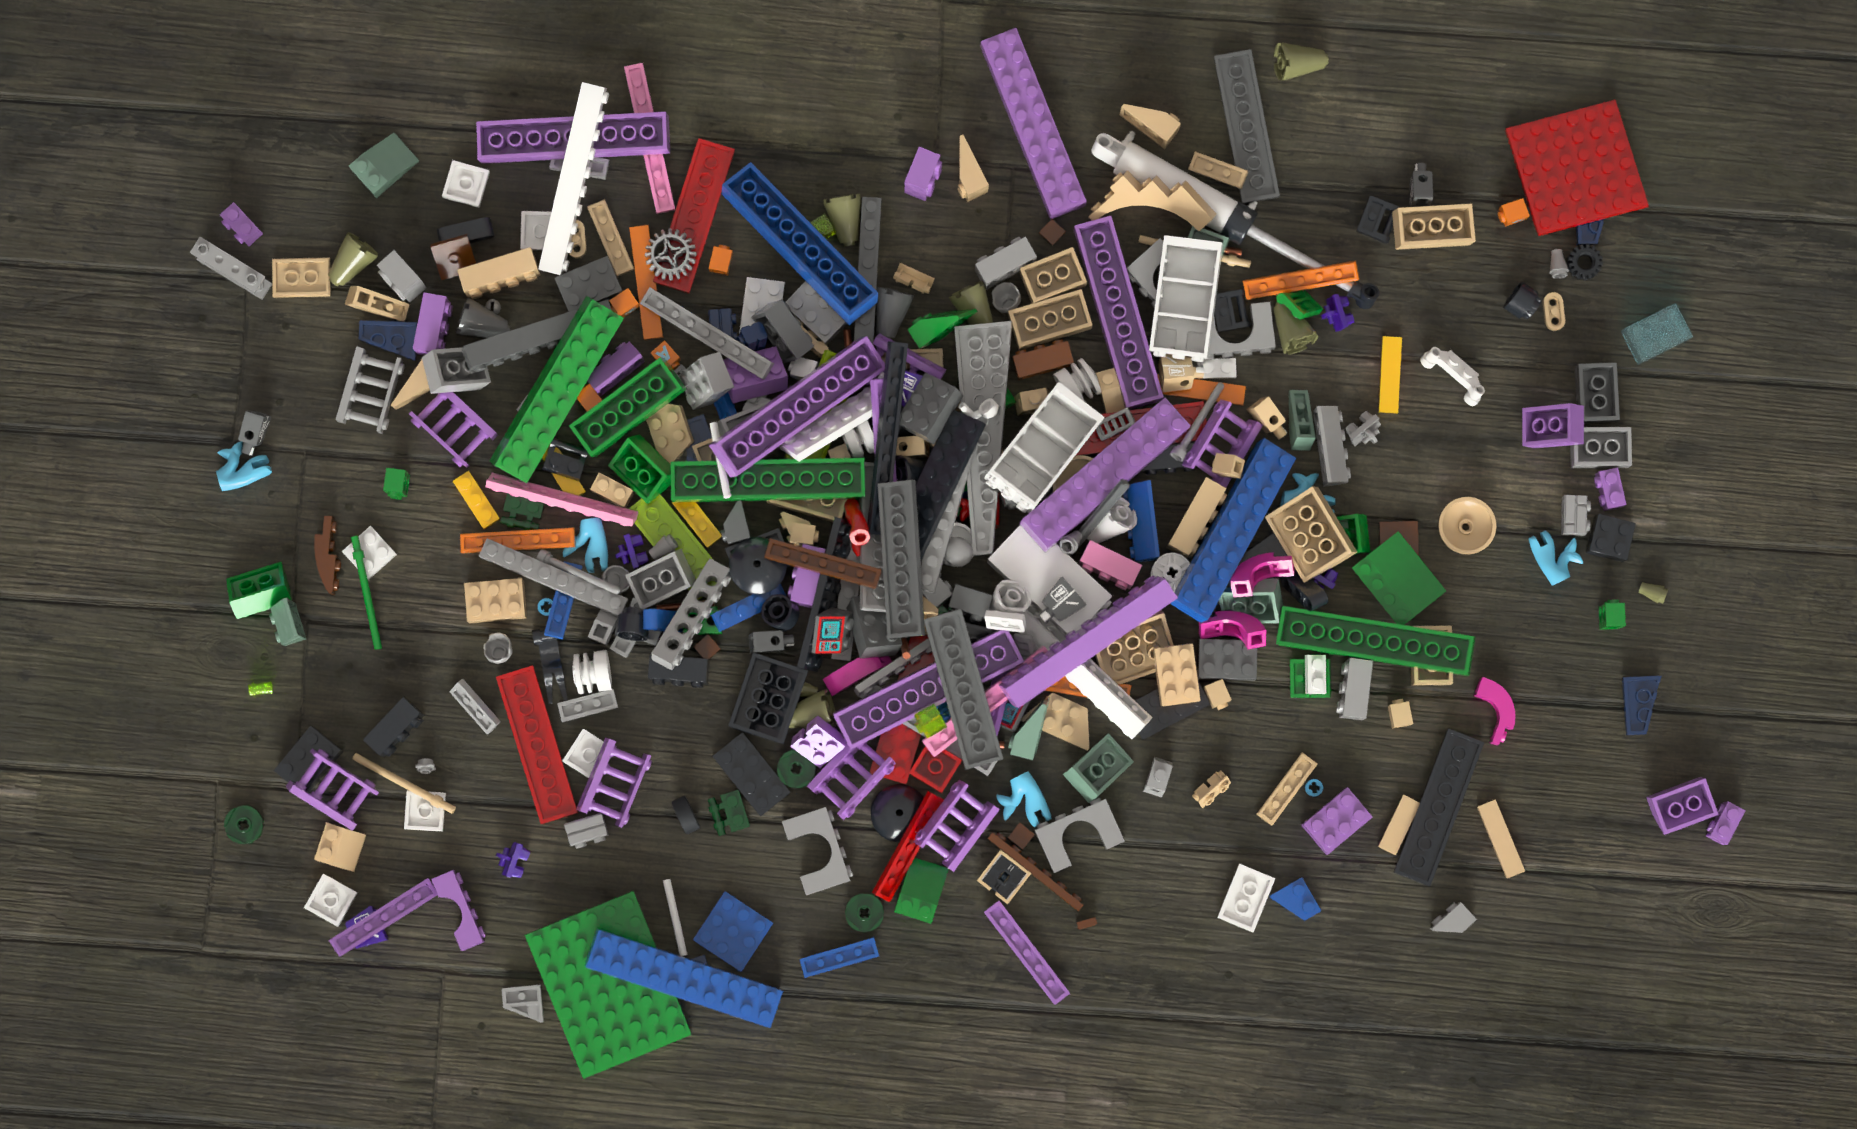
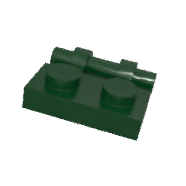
M507 493L503 511L510 512L509 518L502 516L500 524L507 525L509 528L518 527L524 530H539L540 524L533 523V519L542 518L545 503L530 501L528 498L515 497ZM517 514L527 516V520H518L516 516Z
M739 790L720 795L722 800L720 804L716 803L715 797L707 799L710 806L708 810L709 813H712L714 819L713 826L714 829H717L718 836L726 834L724 827L728 825L731 832L750 827ZM725 809L727 820L722 821L719 810Z

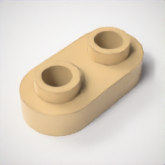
M576 220L575 223L578 224L579 232L572 235L571 242H574L569 255L573 258H581L587 251L585 227L581 221ZM576 246L581 247L579 252L574 251Z
M1551 292L1543 299L1545 324L1548 329L1558 331L1565 324L1563 299L1560 294ZM1554 300L1555 306H1551L1549 301ZM1553 318L1558 321L1557 325L1552 324L1551 320Z

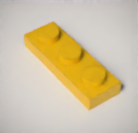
M469 471L453 480V483L484 530L500 520Z
M672 502L707 548L722 538L720 532L696 502Z

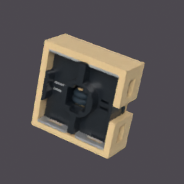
M1000 850L977 881L988 890L992 888L996 892L995 895L1008 904L1031 873Z

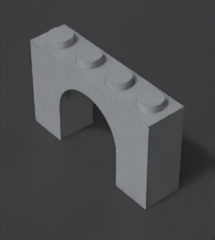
M1161 238L1126 268L1130 282H1135L1140 287L1138 289L1145 298L1148 296L1152 300L1151 305L1154 308L1157 290L1153 284V274L1155 269L1161 264L1163 250Z
M1270 302L1250 305L1252 331L1249 338L1241 343L1234 344L1224 341L1216 331L1215 318H1213L1208 359L1204 360L1215 359L1214 356L1221 355L1222 358H1231L1233 354L1240 353L1241 356H1250L1252 352L1260 351V354L1271 353V350H1274L1276 346Z
M1097 798L1090 802L1091 806L1089 807L1079 806L1072 810L1073 814L1066 816L1064 813L1055 817L1056 821L1048 824V821L1037 825L1038 829L1035 830V833L1053 873L1071 866V862L1063 847L1062 836L1066 827L1072 822L1086 821L1092 824L1097 829L1106 850L1125 842L1106 799L1101 800V798Z
M826 807L782 821L788 841L807 834H819L825 837L831 846L832 855L827 866L819 871L800 877L806 896L849 882V877L853 876L850 866H845L843 860L847 858L844 848H839L837 840L841 838L838 829H833L831 822L835 820L832 811H827Z

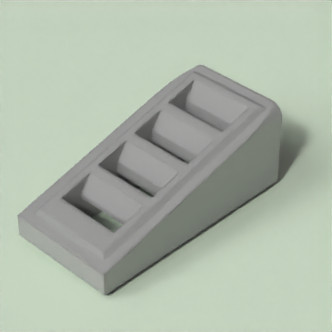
M1127 407L1104 418L1096 428L1100 440L1104 441L1129 429L1136 422L1130 409ZM1124 414L1126 415L1129 421V424L1127 425L1125 424V421L1122 417V415ZM1117 417L1122 425V427L1120 428L1118 427L1115 421V418ZM1109 421L1112 422L1115 428L1114 431L1111 430L1108 424ZM1102 424L1105 425V428L1108 432V434L1106 435L1104 434L1100 426Z
M1020 633L1014 634L1015 644L1023 660L1038 650L1032 636Z

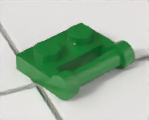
M1306 290L1290 293L1283 292L1279 293L1276 297L1277 302L1284 304L1291 311V314L1299 320L1318 315L1323 310Z

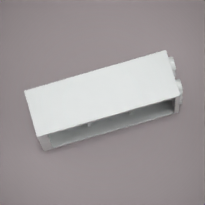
M1164 235L1149 351L1153 352L1154 356L1165 357L1166 354H1172V358L1182 360L1185 359V356L1192 357V361L1198 362L1208 359L1223 250L1222 242Z
M1058 382L984 477L987 480V485L993 489L997 488L1002 492L1001 495L1008 501L1013 500L1017 504V508L1022 512L1030 513L1098 427L1104 416Z
M1021 525L988 558L987 563L1005 580L1017 581L1020 583L1018 586L1028 590L1031 596V603L1041 612L1046 608L1042 600L1063 576L1087 604L1084 608L1061 622L1055 617L1050 619L1065 635L1073 630L1075 632L1082 628V623L1089 619L1091 621L1098 617L1097 613L1100 610L1107 609L1112 603L1110 601L1112 595L1068 554L1064 553L1057 544L1045 553Z

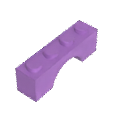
M452 870L431 879L438 897L454 900L461 909L462 921L459 928L454 932L461 951L485 942L484 937H486L483 927H479L476 922L479 918L474 908L471 909L468 903L471 899L467 890L463 891L461 884L464 882L460 873Z

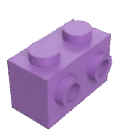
M234 202L220 214L223 218L221 223L228 230L232 228L236 232L234 237L241 244L245 242L250 246L263 234Z
M1618 468L1596 473L1594 481L1596 488L1599 489V503L1603 507V511L1622 508L1627 505Z
M1729 801L1723 802V804L1721 803L1718 806L1717 811L1719 815L1707 827L1708 833L1706 837L1721 845H1728L1745 813V810Z

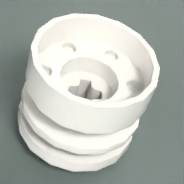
M1081 358L1077 360L1079 368L1075 363L1071 364L1072 374L1063 368L1054 373L1053 376L1056 383L1060 382L1084 401L1083 393L1091 399L1093 398L1091 389L1098 395L1101 393V388L1094 371Z
M1166 553L1160 556L1154 563L1150 577L1154 575V577L1165 578L1175 592L1190 563L1183 555ZM1170 569L1177 572L1174 578L1171 575H1167Z
M607 650L595 651L593 661L589 660L587 653H583V662H581L579 654H574L572 670L574 683L579 694H584V685H587L588 692L592 693L594 683L597 684L599 691L612 690Z

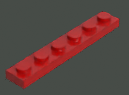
M929 791L927 792L872 891L874 895L888 902L891 901L920 849V846L913 842L916 839V834L924 828L944 801L943 798Z

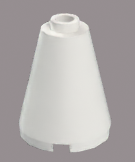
M1121 497L1087 539L1098 544L1133 529L1137 525L1136 512L1134 510L1131 511L1128 507L1130 503Z
M1003 580L994 590L989 610L1022 614L1029 608L1031 596L1026 588L1022 589L1018 586L1020 583L1017 581Z

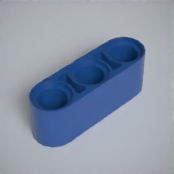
M644 609L643 629L665 632L677 611Z

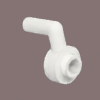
M989 398L982 402L979 409L975 412L964 402L960 403L958 408L965 415L978 419L983 416L988 419L997 414L999 406L993 399Z

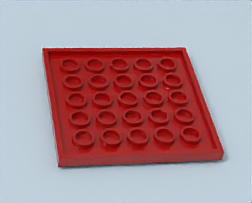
M1616 100L1506 128L1505 132L1538 236L1649 206Z

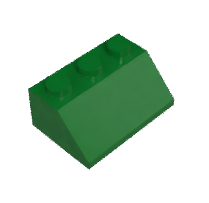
M640 434L628 437L608 465L647 504L671 485V464Z
M282 562L226 579L229 603L236 619L266 611L284 598L292 600Z

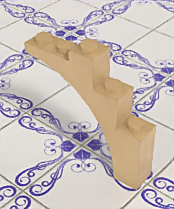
M1127 170L1124 174L1118 173L1112 179L1114 182L1110 187L1112 190L1104 196L1106 200L1103 203L1097 202L1091 208L1093 212L1089 215V218L1093 221L1118 208L1147 205L1173 212L1187 220L1200 231L1213 220L1216 213L1186 180L1182 184L1176 183L1169 189L1157 175L1153 179L1147 178L1140 184Z

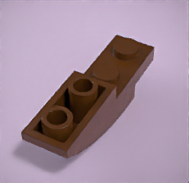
M324 516L323 534H315V558L319 575L329 594L335 595V590L339 589L337 571L341 570V560H338L339 557L337 555H331V552L335 551L333 533L337 531V521L332 516Z

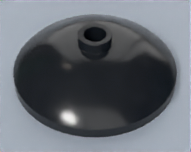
M757 536L745 539L734 548L730 555L729 572L731 578L740 589L747 593H768L778 587L785 577L787 564L765 558L770 541L769 538ZM755 561L761 562V566L758 568L754 567L753 564Z
M897 784L886 787L878 793L871 806V821L874 828L885 839L900 842L924 797L916 789L907 785ZM898 809L903 811V815L900 817L896 815Z

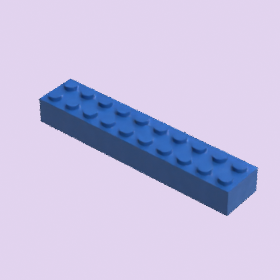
M751 162L722 184V195L848 325L852 324L878 303V292Z
M1266 438L1256 443L1243 467L1241 479H1236L1174 593L1178 598L1171 602V605L1200 623L1210 618L1296 458Z
M598 928L584 965L586 968L771 1028L783 993L779 988Z

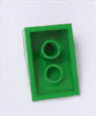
M975 308L940 312L934 315L929 313L923 318L915 319L912 322L913 326L908 331L919 349L939 342L951 333L955 326H960L978 311Z
M1352 514L1337 517L1357 550V553L1354 555L1371 553L1367 515Z
M914 858L907 871L894 912L931 924L949 868Z

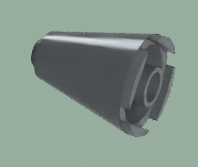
M877 287L876 334L880 333L889 339L895 338L914 299V295L906 292L903 294V292L894 289Z
M467 298L458 323L460 324L456 329V334L490 338L510 331L511 326L508 325V320L473 299Z

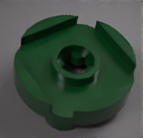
M790 750L781 756L777 766V773L785 785L790 788H802L807 786L814 778L816 766L796 750ZM793 764L802 766L800 774L791 772Z
M246 805L238 806L230 810L226 815L224 828L228 838L233 842L251 844L261 836L264 828V819L255 808ZM246 819L249 827L248 829L244 828V830H241L239 822H244Z
M863 893L850 899L846 906L845 915L848 924L853 929L860 932H868L876 929L881 924L884 910L878 898L871 894ZM861 908L869 909L868 914L870 916L868 918L865 916L863 918L860 917L861 912L859 910Z

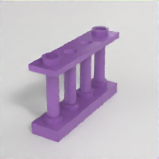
M879 333L873 344L876 345V351L882 357L883 353L887 352L888 341H895ZM909 349L907 350L906 362L911 367L908 372L916 374L917 371L922 370L941 380L946 372L945 368Z
M453 392L437 393L438 395L418 416L412 411L409 413L412 417L410 421L417 428L422 426L454 456L452 460L459 467L464 465L467 468L469 465L464 460L484 439L487 440L490 437L494 440L498 434ZM448 398L453 403L451 405L452 408L430 429L423 421L443 400ZM462 411L467 416L465 421L444 442L436 434L456 413ZM476 424L480 428L479 434L458 455L450 447L470 426L473 427Z
M1220 399L1214 406L1212 415L1193 447L1187 453L1182 465L1191 469L1197 466L1210 475L1213 479L1212 481L1226 488L1231 478L1221 477L1213 473L1212 467L1200 460L1201 455L1205 449L1214 456L1216 453L1225 454L1209 443L1214 433L1232 444L1228 454L1236 455L1243 459L1263 425L1258 421L1250 419L1245 422L1229 411L1232 405L1231 402ZM1224 417L1241 428L1242 431L1238 438L1233 437L1219 427Z
M605 738L576 810L586 814L588 810H595L617 819L615 825L622 828L629 820L630 814L628 812L645 770H649L652 760H650L651 755L645 753L640 758L617 749V746H615L616 741ZM614 755L639 765L635 776L610 767L608 764L610 756L613 757ZM607 773L631 783L628 793L625 794L603 785L601 782L603 774ZM602 792L624 801L620 812L596 803L593 800L595 793Z
M867 741L853 749H850L848 743H846L845 747L831 759L807 787L816 795L819 792L824 793L841 809L837 814L844 820L854 813V808L885 775L893 771L896 762L890 756L885 761L867 745ZM858 750L864 751L880 766L873 775L854 759V754ZM845 764H849L867 780L860 789L841 773L840 769ZM832 778H836L853 794L847 803L827 787V783Z
M312 748L310 752L316 758L300 781L294 783L290 780L286 788L289 792L353 831L357 825L353 820V815L369 792L376 796L379 792L375 788L376 784L368 779L365 781L330 760L328 758L329 755L323 750L319 749L316 751ZM323 761L331 766V769L316 791L310 793L305 790L307 788L306 784ZM337 772H340L347 779L333 799L326 803L321 800L323 798L322 794ZM353 782H356L363 788L347 811L343 813L338 811L337 805Z
M961 780L952 785L950 793L924 828L918 831L916 839L913 841L922 848L927 844L944 857L942 864L953 872L1000 810L988 801L985 804L980 803L965 791L969 785ZM960 797L978 810V814L973 820L954 807ZM948 813L967 826L962 835L957 834L942 822ZM937 828L955 841V845L950 851L931 838Z

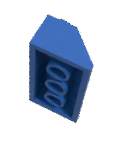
M1151 480L1130 484V487L1123 494V498L1130 503L1128 507L1131 511L1134 510L1137 516V525L1127 531L1128 540L1132 539L1133 546L1129 547L1130 558H1134L1135 562L1155 561L1160 557Z

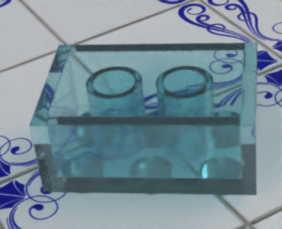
M1676 303L1621 331L1638 365L1693 337Z

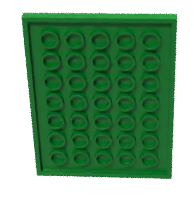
M634 890L525 934L583 1079L692 1035L677 997L584 966L597 928L657 948Z

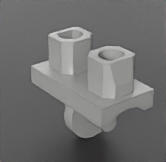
M1365 411L1359 417L1363 423L1359 428L1354 423H1350L1345 428L1354 446L1358 445L1361 441L1364 444L1369 441L1375 444L1377 442L1375 436L1380 433L1377 429L1381 426L1379 417L1376 414L1371 415Z

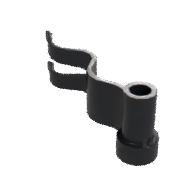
M532 630L534 645L539 646L548 703L552 704V673L555 674L564 701H568L557 638L545 636V630Z

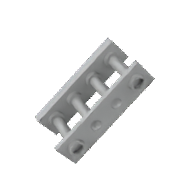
M199 237L190 251L192 255L197 257L199 262L263 300L272 286V283L267 281L264 275L202 237Z
M356 346L336 421L346 424L347 420L353 419L376 425V431L383 434V431L387 430L389 425L387 416L399 375H402L404 372L405 364H403V360L397 357L396 363L368 357L364 348ZM369 364L393 371L390 382L363 375L361 372L362 365ZM362 382L388 389L385 400L358 393L356 391L357 383L360 384ZM360 401L382 407L380 419L353 412L350 409L352 402Z

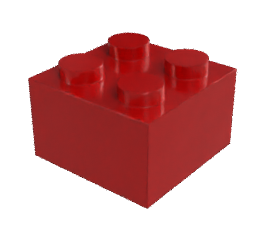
M925 746L909 774L942 794L962 759L945 749L934 757Z

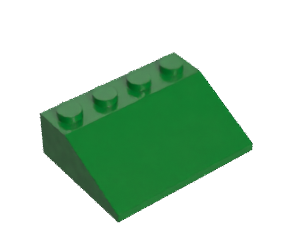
M1399 531L1352 567L1395 623L1399 625H1405L1446 592V589Z

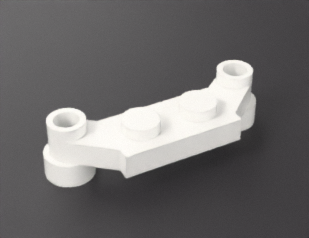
M1432 347L1430 351L1425 352L1421 357L1420 361L1424 367L1432 368L1435 364L1440 365L1468 390L1464 395V400L1468 405L1475 406L1481 400L1485 389L1480 385L1479 374L1451 350L1446 352L1441 351L1437 347Z

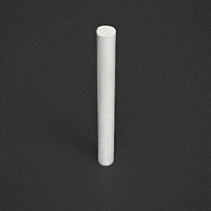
M717 422L710 423L713 442L720 438ZM716 457L723 497L730 498L731 492L727 472Z
M663 880L679 955L684 956L687 955L671 880Z

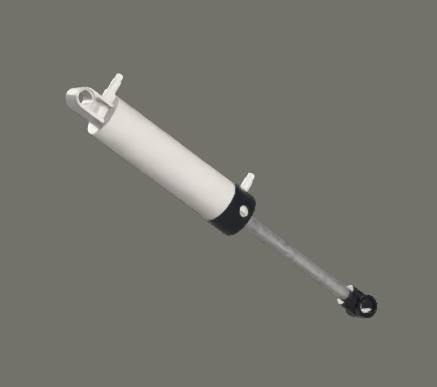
M1130 131L1122 142L1104 133L1097 136L1091 149L1095 157L1115 168L1113 173L1116 175L1120 172L1124 174L1128 170L1140 184L1147 178L1153 179L1157 175L1169 189L1176 183L1182 184L1186 180L1216 213L1213 220L1206 226L1220 233V235L1228 237L1230 241L1237 245H1241L1246 235H1249L1307 269L1325 266L1254 226L1253 223L1258 216V212L1255 211L1256 201L1251 202L1248 206L1237 202L1132 142L1135 136L1134 131ZM1359 280L1335 284L1349 292L1347 296L1354 298L1356 304L1362 309H1370L1380 293L1374 284H1362Z

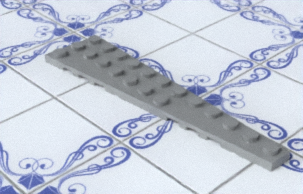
M1012 321L954 327L959 389L963 395L960 402H964L973 412L978 410L982 402L989 398L993 399L999 406L998 412L994 417L986 419L982 416L977 419L984 422L986 426L977 442L967 478L973 556L993 554L998 489H993L987 485V480L984 477L1002 453Z

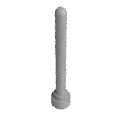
M1219 382L1182 442L1173 447L1170 455L1174 459L1181 462L1185 459L1187 455L1186 448L1224 388L1223 383Z
M541 549L536 559L557 567L614 594L620 592L618 586L553 558L551 552L545 549Z

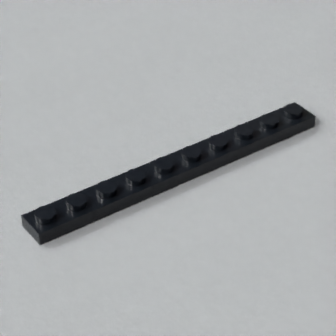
M891 341L887 343L867 522L869 534L881 535L878 484L893 482L908 343Z

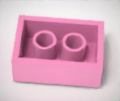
M1091 540L1078 564L1089 574L1092 571L1099 574L1098 578L1108 582L1111 580L1115 582V586L1122 590L1131 589L1142 567L1141 564Z

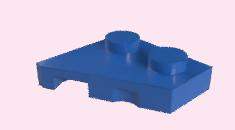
M1302 877L1270 895L1272 900L1304 921L1321 912Z

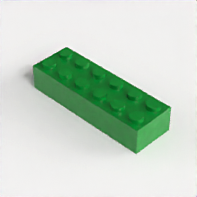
M660 357L570 424L569 427L589 455L597 457L687 390V388L667 360Z

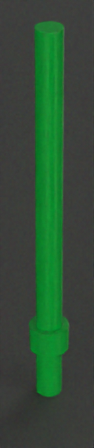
M359 536L351 537L354 550L352 555L357 564L374 650L381 649L382 645L363 560L365 558L364 550H361Z

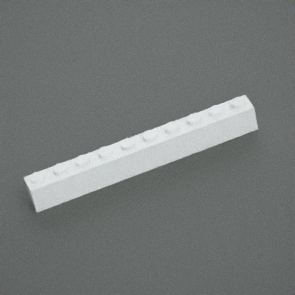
M582 82L538 270L562 275L564 271L567 272L569 261L567 256L568 253L572 252L574 242H571L572 235L576 234L578 224L575 222L577 216H580L582 211V205H580L581 197H585L587 186H584L586 178L589 179L591 173L589 163L595 156L596 149L593 146L594 142L598 141L600 130L597 129L599 122L602 123L604 118V111H602L603 103L606 104L608 101L609 93L606 92L607 88Z
M1031 603L1029 608L1022 613L1025 616L1026 622L1025 632L1019 633L1032 636L1037 649L1045 646L1049 651V647L1057 641L1060 643L1066 639L1065 634L1050 620L1045 623L1038 615L1041 611ZM1091 659L1066 675L1068 681L1073 683L1083 695L1087 696L1098 709H1101L1108 716L1110 721L1114 722L1131 739L1152 719L1134 699Z

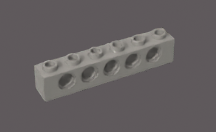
M709 558L652 651L653 661L670 670H673L675 665L679 666L683 659V652L692 645V637L700 632L703 619L709 617L712 611L711 606L720 599L722 594L720 591L723 586L727 587L731 580L729 568ZM710 581H715L717 583L714 586L707 585V583ZM699 597L707 598L704 602H700L697 599ZM692 612L698 614L694 618H690L688 616V614ZM681 628L688 630L684 634L678 632ZM671 644L678 645V648L674 650H671L668 647Z

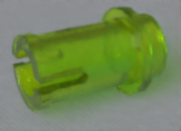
M252 682V684L248 685L249 696L254 698L256 695L273 694L272 682L259 684Z

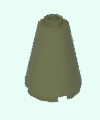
M1282 42L1277 43L1274 50V57H1277V63H1274V70L1279 80L1285 81L1324 69L1328 64V55L1321 49Z
M860 193L856 194V198L851 194L833 197L830 199V202L827 199H823L824 207L839 243H844V246L855 245V241L859 240Z
M350 232L345 235L328 273L329 281L336 286H344L378 256V253L368 243L358 240L359 237Z
M982 280L976 282L974 286L969 285L953 293V296H949L951 303L957 310L977 309L978 312L966 320L969 325L993 323L985 285Z
M1278 302L1275 304L1273 312L1284 354L1286 352L1288 355L1305 350L1307 348L1306 344L1309 342L1314 344L1317 341V332L1305 318L1299 320L1291 314V311L1284 304H1279Z
M821 690L798 702L789 728H807V724L817 715L832 727H835L837 721H833V713L836 711L831 695H826L828 690Z

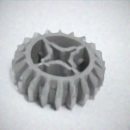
M672 229L668 230V234L661 230V237L655 233L654 236L657 240L649 239L653 246L646 245V249L651 251L645 253V257L650 258L646 260V264H652L649 268L650 271L657 269L655 276H659L662 273V279L665 280L666 276L669 275L670 281L673 280V275L675 274L677 279H680L679 273L681 272L686 276L687 272L685 269L692 270L689 263L695 264L696 262L691 257L697 256L696 252L692 251L695 249V245H689L692 239L688 238L685 240L686 233L679 236V230L675 231V235L672 234ZM669 240L677 241L684 247H672ZM664 243V251L655 257L658 246ZM667 247L670 248V251H672V253H676L675 255L673 254L674 263L672 262L669 256H666L668 255ZM686 253L684 262L678 267V257ZM657 262H669L672 269L663 268Z

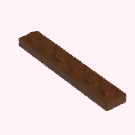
M771 538L765 553L766 559L877 589L882 572L879 568Z
M992 832L988 837L990 842L1028 870L1035 878L1075 910L1079 911L1083 907V904L1080 903L1082 899L1075 893L1070 895L1065 891L1067 887L1060 881L1055 883L1050 879L1052 875L1044 868L1040 871L1035 867L1037 863L1029 856L1025 859L1020 855L1022 851L1014 844L1010 847L1005 843L1007 839L999 832L996 835Z

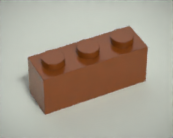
M1063 339L1052 342L1051 346L1045 347L1044 344L1036 346L1033 351H1017L1015 356L1012 357L1018 381L1070 367L1074 363L1068 341L1063 342Z

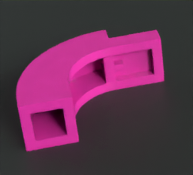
M1274 552L1260 554L1242 562L1231 577L1233 597L1253 596L1254 587L1264 579L1294 576L1295 570L1292 556L1274 557Z
M1217 611L1214 617H1210L1202 623L1199 622V636L1201 639L1229 635L1241 639L1247 649L1266 646L1265 627L1258 619L1249 614L1237 611Z
M889 656L859 657L824 678L823 681L831 695L834 696L868 675L886 667L892 661Z
M1481 677L1474 697L1485 700L1494 707L1497 722L1489 743L1499 745L1506 738L1507 732L1505 728L1508 730L1514 728V704L1510 695L1502 686L1490 679Z

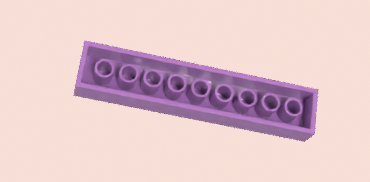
M1017 28L981 41L980 47L1050 220L1085 207L1087 201Z
M666 112L604 115L602 123L599 122L597 130H600L598 141L594 142L593 148L596 149L594 158L670 154L669 116ZM574 116L476 122L478 160L481 163L564 159Z
M1112 216L1075 225V237L1112 366L1115 368L1124 406L1131 410L1160 402L1164 397L1152 355L1149 351L1150 348Z
M861 337L712 442L709 446L730 477L738 476L868 383L870 379L885 370V363L868 337Z
M1164 398L1025 516L1020 525L1046 553L1062 537L1067 535L1095 511L1120 479L1130 481L1186 433L1190 428V424Z
M1154 575L1144 581L1145 584L1140 588L1137 586L1130 590L1127 597L1124 599L1121 597L1112 603L1114 606L1108 610L1105 608L1098 612V617L1091 621L1089 619L1081 624L1082 628L1075 632L1073 630L1065 635V640L1060 643L1059 641L1053 643L1049 647V651L1037 654L1033 658V662L1021 665L1017 669L1018 672L1014 675L1009 674L1001 680L1002 683L999 684V687L1009 702L1017 708L1021 707L1176 600L1178 597L1166 579L1159 576L1154 577Z
M997 630L971 643L982 683L1024 662L1010 632L1007 630ZM933 662L834 712L833 715L850 749L946 702L936 663Z

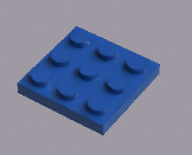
M725 891L693 940L742 972L773 925V922Z

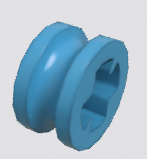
M544 598L538 603V611L544 616H549L551 608L548 610L549 612H545L541 607L545 605V602H549L548 604L552 605L553 601L549 598Z
M1311 779L1306 783L1305 791L1309 796H1318L1323 791V785L1321 781ZM1312 782L1319 786V791L1316 790L1317 793L1309 790V785L1311 786Z

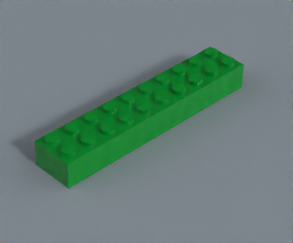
M585 297L491 457L490 462L525 483L529 481L624 319L622 316L590 297Z
M864 458L802 459L801 461L796 459L759 460L738 476L730 477L727 473L731 492L730 498L723 497L717 461L671 462L672 502L865 498Z
M1282 606L1276 644L1303 650L1469 676L1476 638L1469 635Z

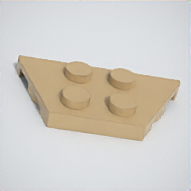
M667 404L646 420L656 451L670 464L679 459L684 450L689 448L694 442L682 405Z
M1051 693L1048 696L1050 699L1042 731L1088 751V708L1055 693ZM1037 706L1024 715L1020 721L1024 722Z

